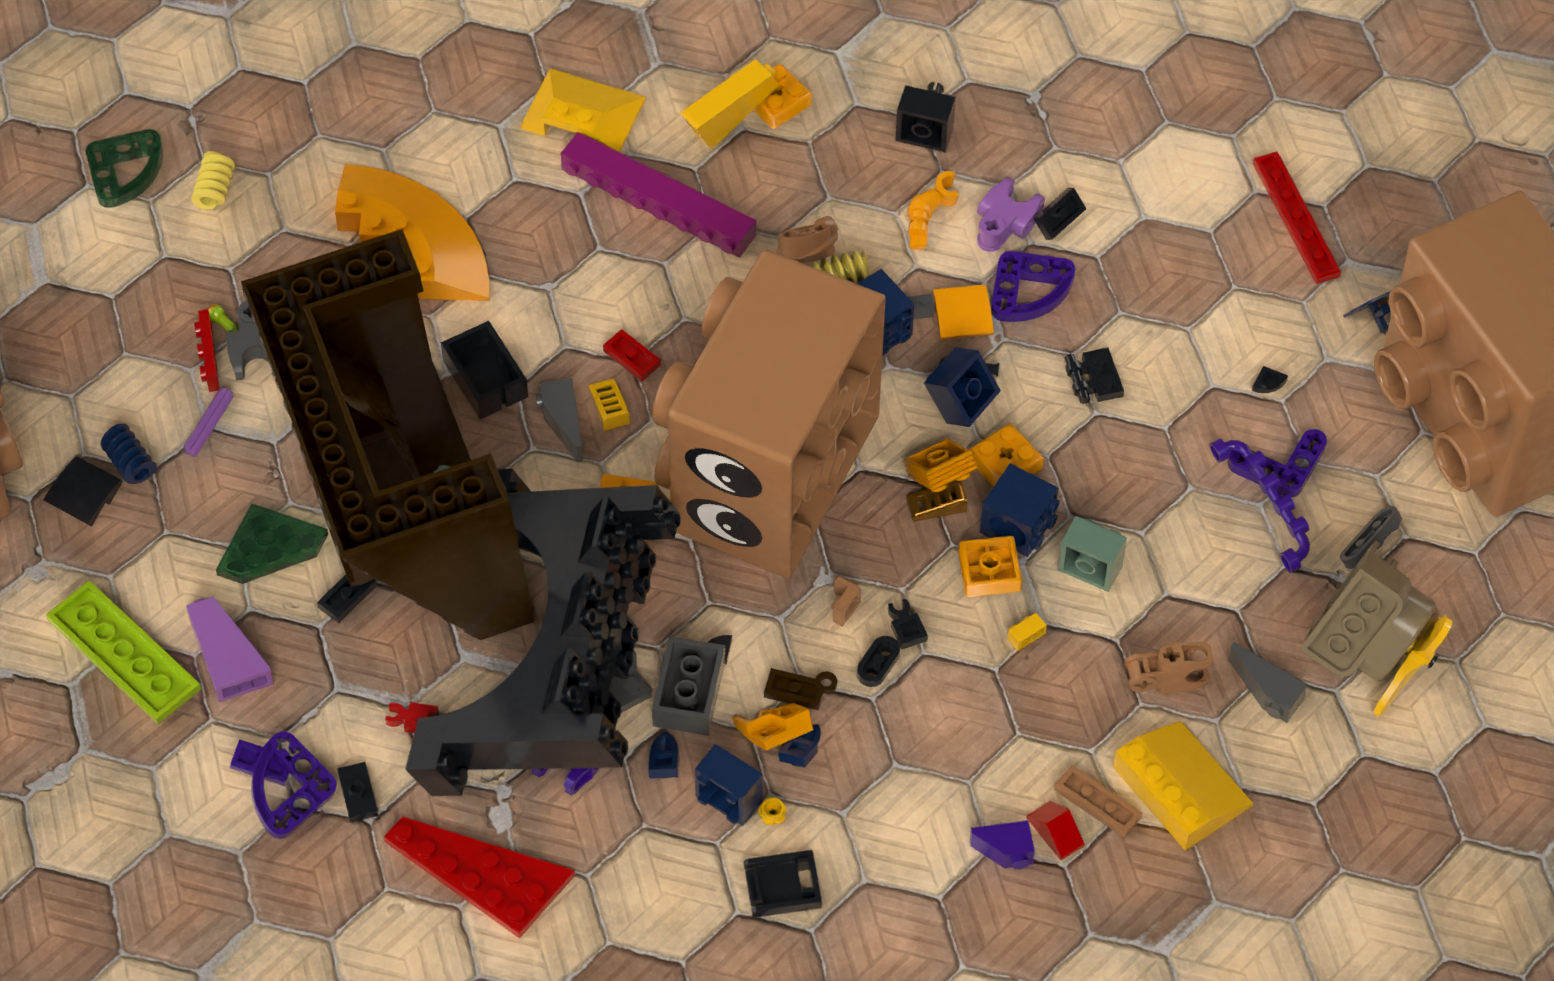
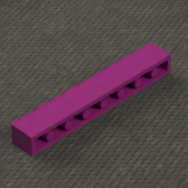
M579 132L576 133L561 152L562 170L567 174L583 179L589 185L599 187L607 191L611 196L621 198L631 203L633 207L643 209L653 214L657 219L665 220L675 225L679 230L687 231L697 236L701 241L709 242L719 247L727 254H733L740 258L756 237L755 219Z

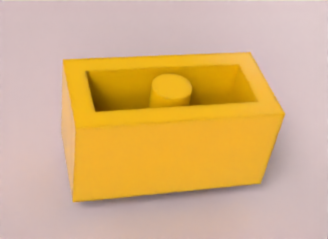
M1037 613L1031 616L1028 615L1022 622L1014 624L1008 629L1007 640L1019 651L1045 635L1047 625Z

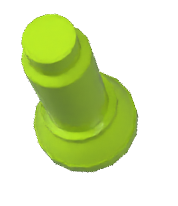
M212 304L209 306L208 309L212 322L219 323L227 332L239 331L238 327L226 316L225 310L221 305Z

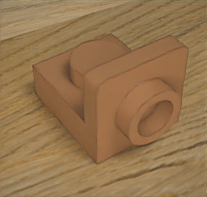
M837 576L834 580V593L837 596L831 608L833 609V622L843 627L861 603V588L854 581Z

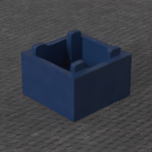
M715 744L695 768V796L699 803L704 806L708 804L726 815V819L732 824L737 822L743 826L763 801V773Z

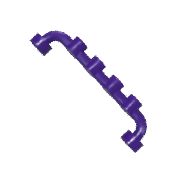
M1219 438L1210 443L1211 452L1219 463L1229 459V452L1237 451L1242 455L1247 468L1257 478L1261 490L1264 494L1268 495L1276 513L1283 518L1289 533L1299 543V548L1296 552L1290 548L1280 553L1283 565L1290 573L1300 569L1301 561L1307 557L1310 551V542L1306 535V532L1310 530L1309 525L1303 516L1296 519L1291 510L1295 509V504L1290 495L1281 496L1277 488L1281 487V483L1274 472L1267 475L1263 469L1267 465L1263 453L1260 450L1253 453L1247 444L1238 440L1224 442Z

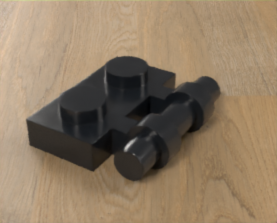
M1108 347L1082 353L1083 362L1081 363L1076 361L1074 354L1065 356V370L1067 376L1071 377L1073 381L1072 389L1074 395L1079 398L1081 404L1090 401V394H1095L1097 402L1124 397V388ZM1087 374L1090 382L1084 381L1082 375Z

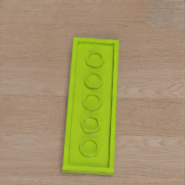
M90 580L46 614L47 620L156 724H160L201 690L200 683Z

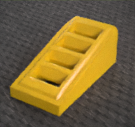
M614 378L588 385L604 431L630 424L627 406ZM611 387V390L597 393V391ZM609 395H614V397H610V398H606V399L600 400V398H602V397L609 396ZM616 402V404L603 407V405ZM619 409V411H616V412H612V413H609V414L606 413V412H609V411H612V410Z

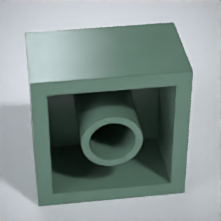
M1075 516L1061 542L1058 571L1109 592L1123 566L1127 537L1122 536L1118 531L1108 530L1096 525L1092 520Z

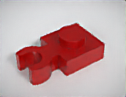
M410 702L409 708L406 709L399 703H389V712H395L398 715L395 717L386 716V725L397 727L404 724V732L415 733L418 718L437 716L439 713L438 706Z

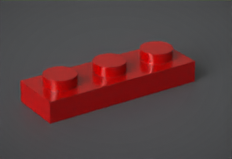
M209 309L199 310V321L194 322L196 338H201L202 343L197 344L199 360L204 359V366H199L201 381L207 382L209 392L218 391L220 387Z

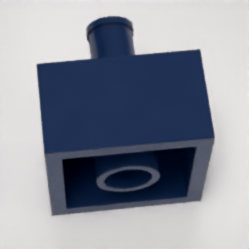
M958 347L951 351L924 382L946 424L970 427L1001 391L979 350Z

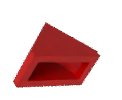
M1049 801L1026 816L1027 820L1060 861L1084 847L1085 843L1070 809Z

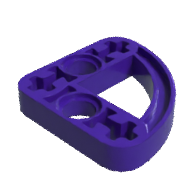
M1015 251L1004 252L1000 255L991 305L992 316L999 321L1020 322L1032 320L1051 312L1064 301L1072 288L1075 277L1074 263L1066 258ZM1008 262L1013 263L1012 273H1007ZM1034 264H1039L1044 268V270L1041 272H1033L1029 267ZM1049 267H1052L1051 273H1048ZM1061 269L1066 270V273L1060 274ZM1020 280L1057 285L1051 293L1038 301L1016 305ZM1010 282L1014 285V288L1004 290L1000 287V284ZM1002 299L1007 300L1006 310H1000Z
M282 731L276 733L265 744L256 760L251 782L252 801L263 827L274 838L282 839L294 832L328 802L335 794L337 784L333 775L290 732ZM278 741L282 743L289 742L288 749L294 755L290 762L288 761L290 753L284 748L281 750L277 749ZM272 757L302 785L299 790L274 812H271L264 792V776ZM301 759L307 760L311 764V770L307 773H300L295 768V763ZM316 771L319 772L316 779L320 783H329L328 792L324 789L320 792L317 790L318 782L312 778ZM297 799H306L310 804V809L306 812H298L294 808V802ZM285 809H288L292 817L287 820L286 829L284 830L282 827L274 828L275 819L278 821L285 819L288 815V811Z

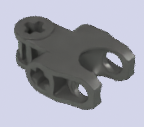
M244 301L238 307L239 331L226 332L229 360L236 380H244L245 366L251 360L264 359L268 362L266 350L260 341L259 331L252 319L251 309L247 301Z

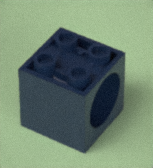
M880 269L857 284L885 295L882 355L884 356L892 347L899 343H905L913 335L914 303Z
M1010 463L982 503L980 533L989 538L1014 536L1017 552L1029 557L1033 549L1038 550L1044 540L1043 534L1047 528L1051 530L1058 519V515L1055 513L1060 503V500L1057 499L1059 488Z

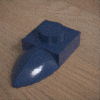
M812 725V731L787 741L779 751V761L805 768L818 753L817 744L821 737L819 725Z
M668 732L660 734L651 746L648 767L649 779L678 777L680 760L678 744L675 738Z

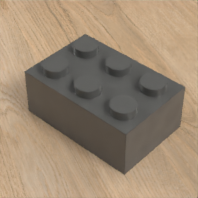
M669 636L652 707L653 727L709 736L725 666V645Z

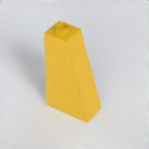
M755 59L684 109L680 114L694 133L712 150L779 86L774 78L776 72L767 63L762 65Z

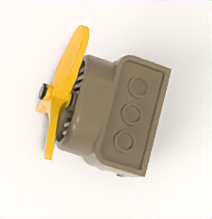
M1375 540L1315 619L1299 650L1338 676H1350L1358 668L1375 681H1382L1406 652L1407 655L1373 711L1375 715L1380 717L1423 664L1429 669L1433 666L1439 657L1435 650L1447 636L1453 620L1446 615L1442 617L1435 615L1429 620L1435 609V602L1414 588L1410 579L1396 569L1399 564L1398 561L1393 559L1389 564L1375 555L1380 544Z

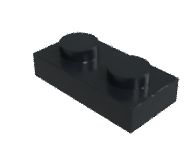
M1067 188L1033 219L1045 239L1053 240L1087 208L1075 188Z
M345 575L317 602L318 608L337 623H340L377 587L376 580L372 579L365 584L351 587Z

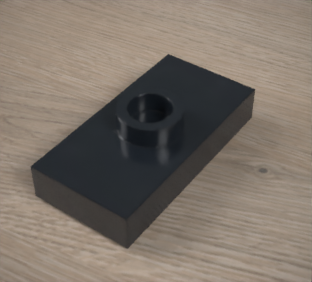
M362 762L337 768L350 823L378 816L366 763Z

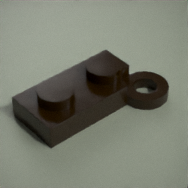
M771 668L764 689V698L788 704L794 703L819 711L823 694L835 691L838 680L833 673L828 671L819 673L816 678H811ZM828 679L831 681V684L824 686L821 684V681Z

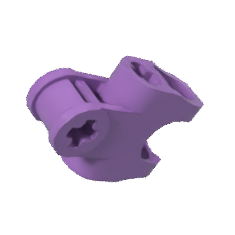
M1009 177L991 188L981 200L977 209V214L983 217L979 222L980 232L977 236L979 247L985 251L994 252L999 250L1012 234L1024 239L1034 228L1035 221L1033 218L1042 211L1045 197L1035 194L1026 202L1012 200L1010 197L1014 191L1013 185L1015 180Z

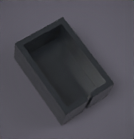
M490 321L441 342L443 362L480 420L502 410V404L509 407L528 398L527 379Z

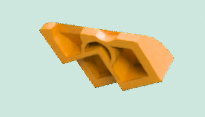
M794 703L774 709L759 711V717L752 720L741 718V715L732 718L735 727L748 740L766 751L813 730L809 709Z

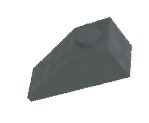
M573 379L540 382L541 393H536L537 410L543 409L545 422L575 460L582 462V444Z
M1234 642L1231 646L1229 662L1261 708L1271 717L1281 719L1287 723L1304 700L1308 684Z

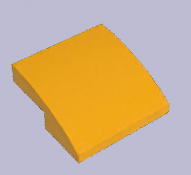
M986 284L933 289L935 315L938 321L940 340L994 334Z

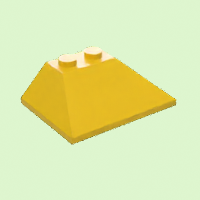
M550 68L521 124V129L545 136L551 125L574 133L579 132L620 153L646 101V97Z

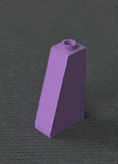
M214 597L198 599L192 604L186 605L189 620L219 702L274 685L269 665Z

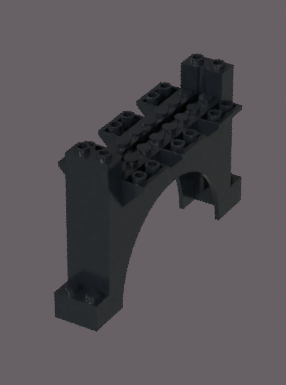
M497 469L510 500L519 549L541 557L544 562L548 578L546 613L540 631L529 652L501 684L482 698L461 709L433 717L418 718L405 770L431 796H462L464 785L468 780V770L622 768L624 758L628 753V741L619 730H616L617 720L621 716V703L613 696L609 689L614 676L627 679L629 668L633 664V651L635 643L639 638V628L627 615L629 603L645 604L646 595L650 590L652 569L656 565V554L644 540L675 539L677 528L681 523L680 513L657 485L531 491L513 469Z

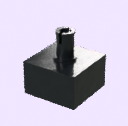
M930 82L927 90L905 85L897 108L895 141L946 153L954 129L956 97L942 94L944 87L940 83H937L935 90H933L935 82Z

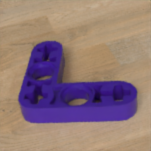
M1317 429L1306 431L1286 465L1264 456L1267 465L1264 467L1271 469L1277 476L1278 474L1281 475L1279 477L1281 487L1277 488L1281 495L1289 494L1290 497H1295L1303 490L1325 451L1327 438L1322 431ZM1313 440L1318 441L1312 448V452L1308 450L1309 444ZM1231 451L1228 460L1229 469L1233 473L1259 484L1253 472H1250L1247 468L1245 461L1241 464L1236 462L1243 458L1242 455L1237 451ZM1303 458L1306 459L1310 463V465L1306 468H1302L1297 466L1295 461L1297 459ZM1290 480L1295 482V484H1292L1291 486L1286 485V483H1289Z

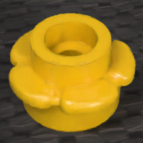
M771 797L766 799L758 809L759 816L762 817V821L767 825L780 824L786 818L787 808L778 798Z

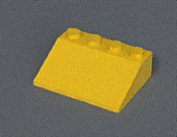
M1181 721L1140 735L1115 751L1113 763L1115 771L1185 851L1253 806V802Z

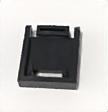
M813 850L749 858L743 861L744 869L748 870L745 871L753 917L822 908V898ZM809 870L812 887L802 888L801 891L798 871Z

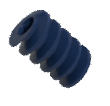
M127 424L114 425L102 437L100 443L102 450L106 452L107 457L112 460V464L128 484H138L146 481L156 472V463L146 453V449L141 446L140 441L135 438L134 432L130 430Z

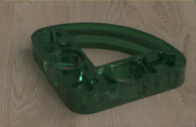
M152 129L94 141L87 145L85 149L98 203L105 208L122 205L142 194L156 179L163 161V147L160 135ZM151 140L152 144L147 145L146 141ZM126 144L130 146V149L126 152H119L117 150L120 145ZM96 152H100L102 161L97 162ZM149 156L148 162L141 173L131 182L119 188L113 164ZM103 170L110 172L109 176L105 178H98L96 176L98 172ZM109 186L110 197H106L104 187Z

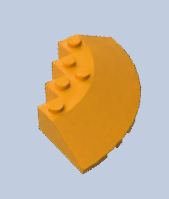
M345 164L337 191L335 207L338 231H359L360 242L403 229L420 272L424 292L418 293L419 299L490 301L488 267L482 247L467 221L449 202L423 184L403 175L368 166Z

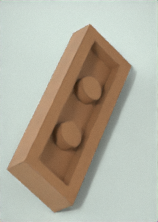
M1073 765L1055 784L1054 790L1123 838H1126L1142 818L1141 811Z

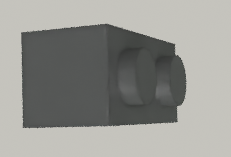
M932 294L908 297L914 303V319L934 317Z

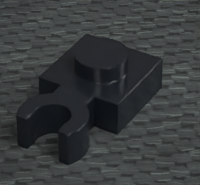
M906 598L902 599V610H896L892 603L888 605V614L894 619L891 621V628L901 650L928 641L927 632L918 613L909 615L910 604Z

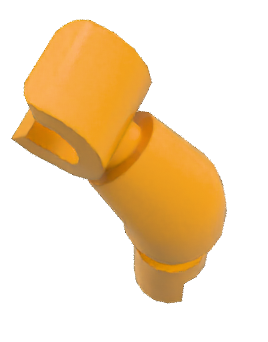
M945 171L937 176L934 189H929L913 197L907 212L910 218L908 232L910 236L909 248L913 250L925 249L927 247L928 223L932 218V214L941 205L953 206L957 203L959 194L956 190H946L954 183L956 176L954 172Z

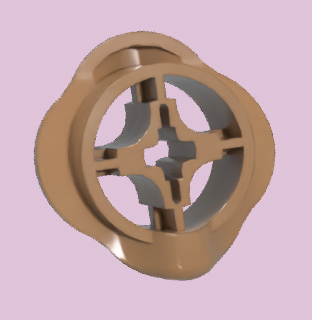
M825 216L817 219L813 225L801 226L779 234L780 244L776 249V253L801 263L829 257L836 252L834 244L838 239V226L832 217Z

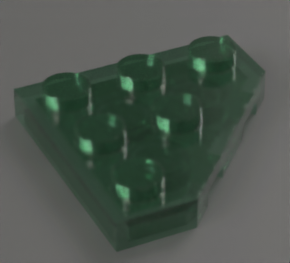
M251 503L216 568L217 576L244 584L318 556L327 539L328 529Z

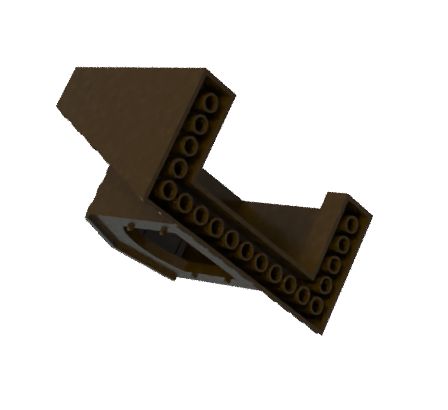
M403 229L241 281L244 297L249 303L252 319L258 328L260 341L266 350L268 363L274 372L276 385L284 399V407L292 421V429L299 440L302 456L350 586L365 584L372 579H376L392 587L396 592L414 600L417 605L463 629L464 633L479 640H484L533 623L534 619L510 500L491 453L471 460L432 361L418 293L424 292L420 272ZM440 465L450 466L449 468L434 472Z

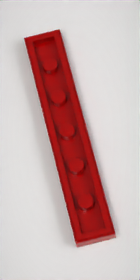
M1278 151L1254 158L1253 165L1315 284L1339 278L1341 270Z

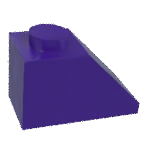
M1028 820L971 828L970 846L1001 867L1023 869L1028 865H1033L1035 849Z

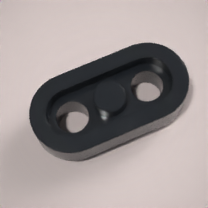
M881 636L872 643L857 667V678L861 684L867 687H876L885 680L900 656V645L895 638ZM888 652L890 655L884 656L881 653ZM868 673H874L875 676L870 677V676H867V674H868Z

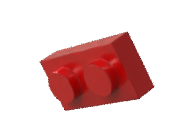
M622 329L603 345V351L641 382L661 366V359Z

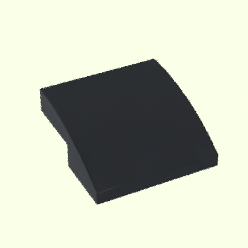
M76 456L58 476L43 500L92 527L105 503L110 505L123 481Z

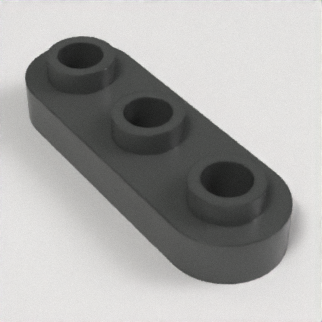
M1395 506L1380 510L1341 552L1340 559L1346 568L1354 569L1375 540L1380 543L1377 548L1379 549L1384 544V540L1399 528L1402 516Z

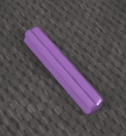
M224 387L218 390L184 444L183 448L186 454L193 457L198 455L233 399L231 390Z

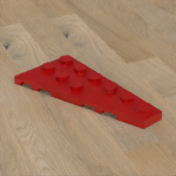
M404 816L384 836L385 843L519 939L575 877V870Z

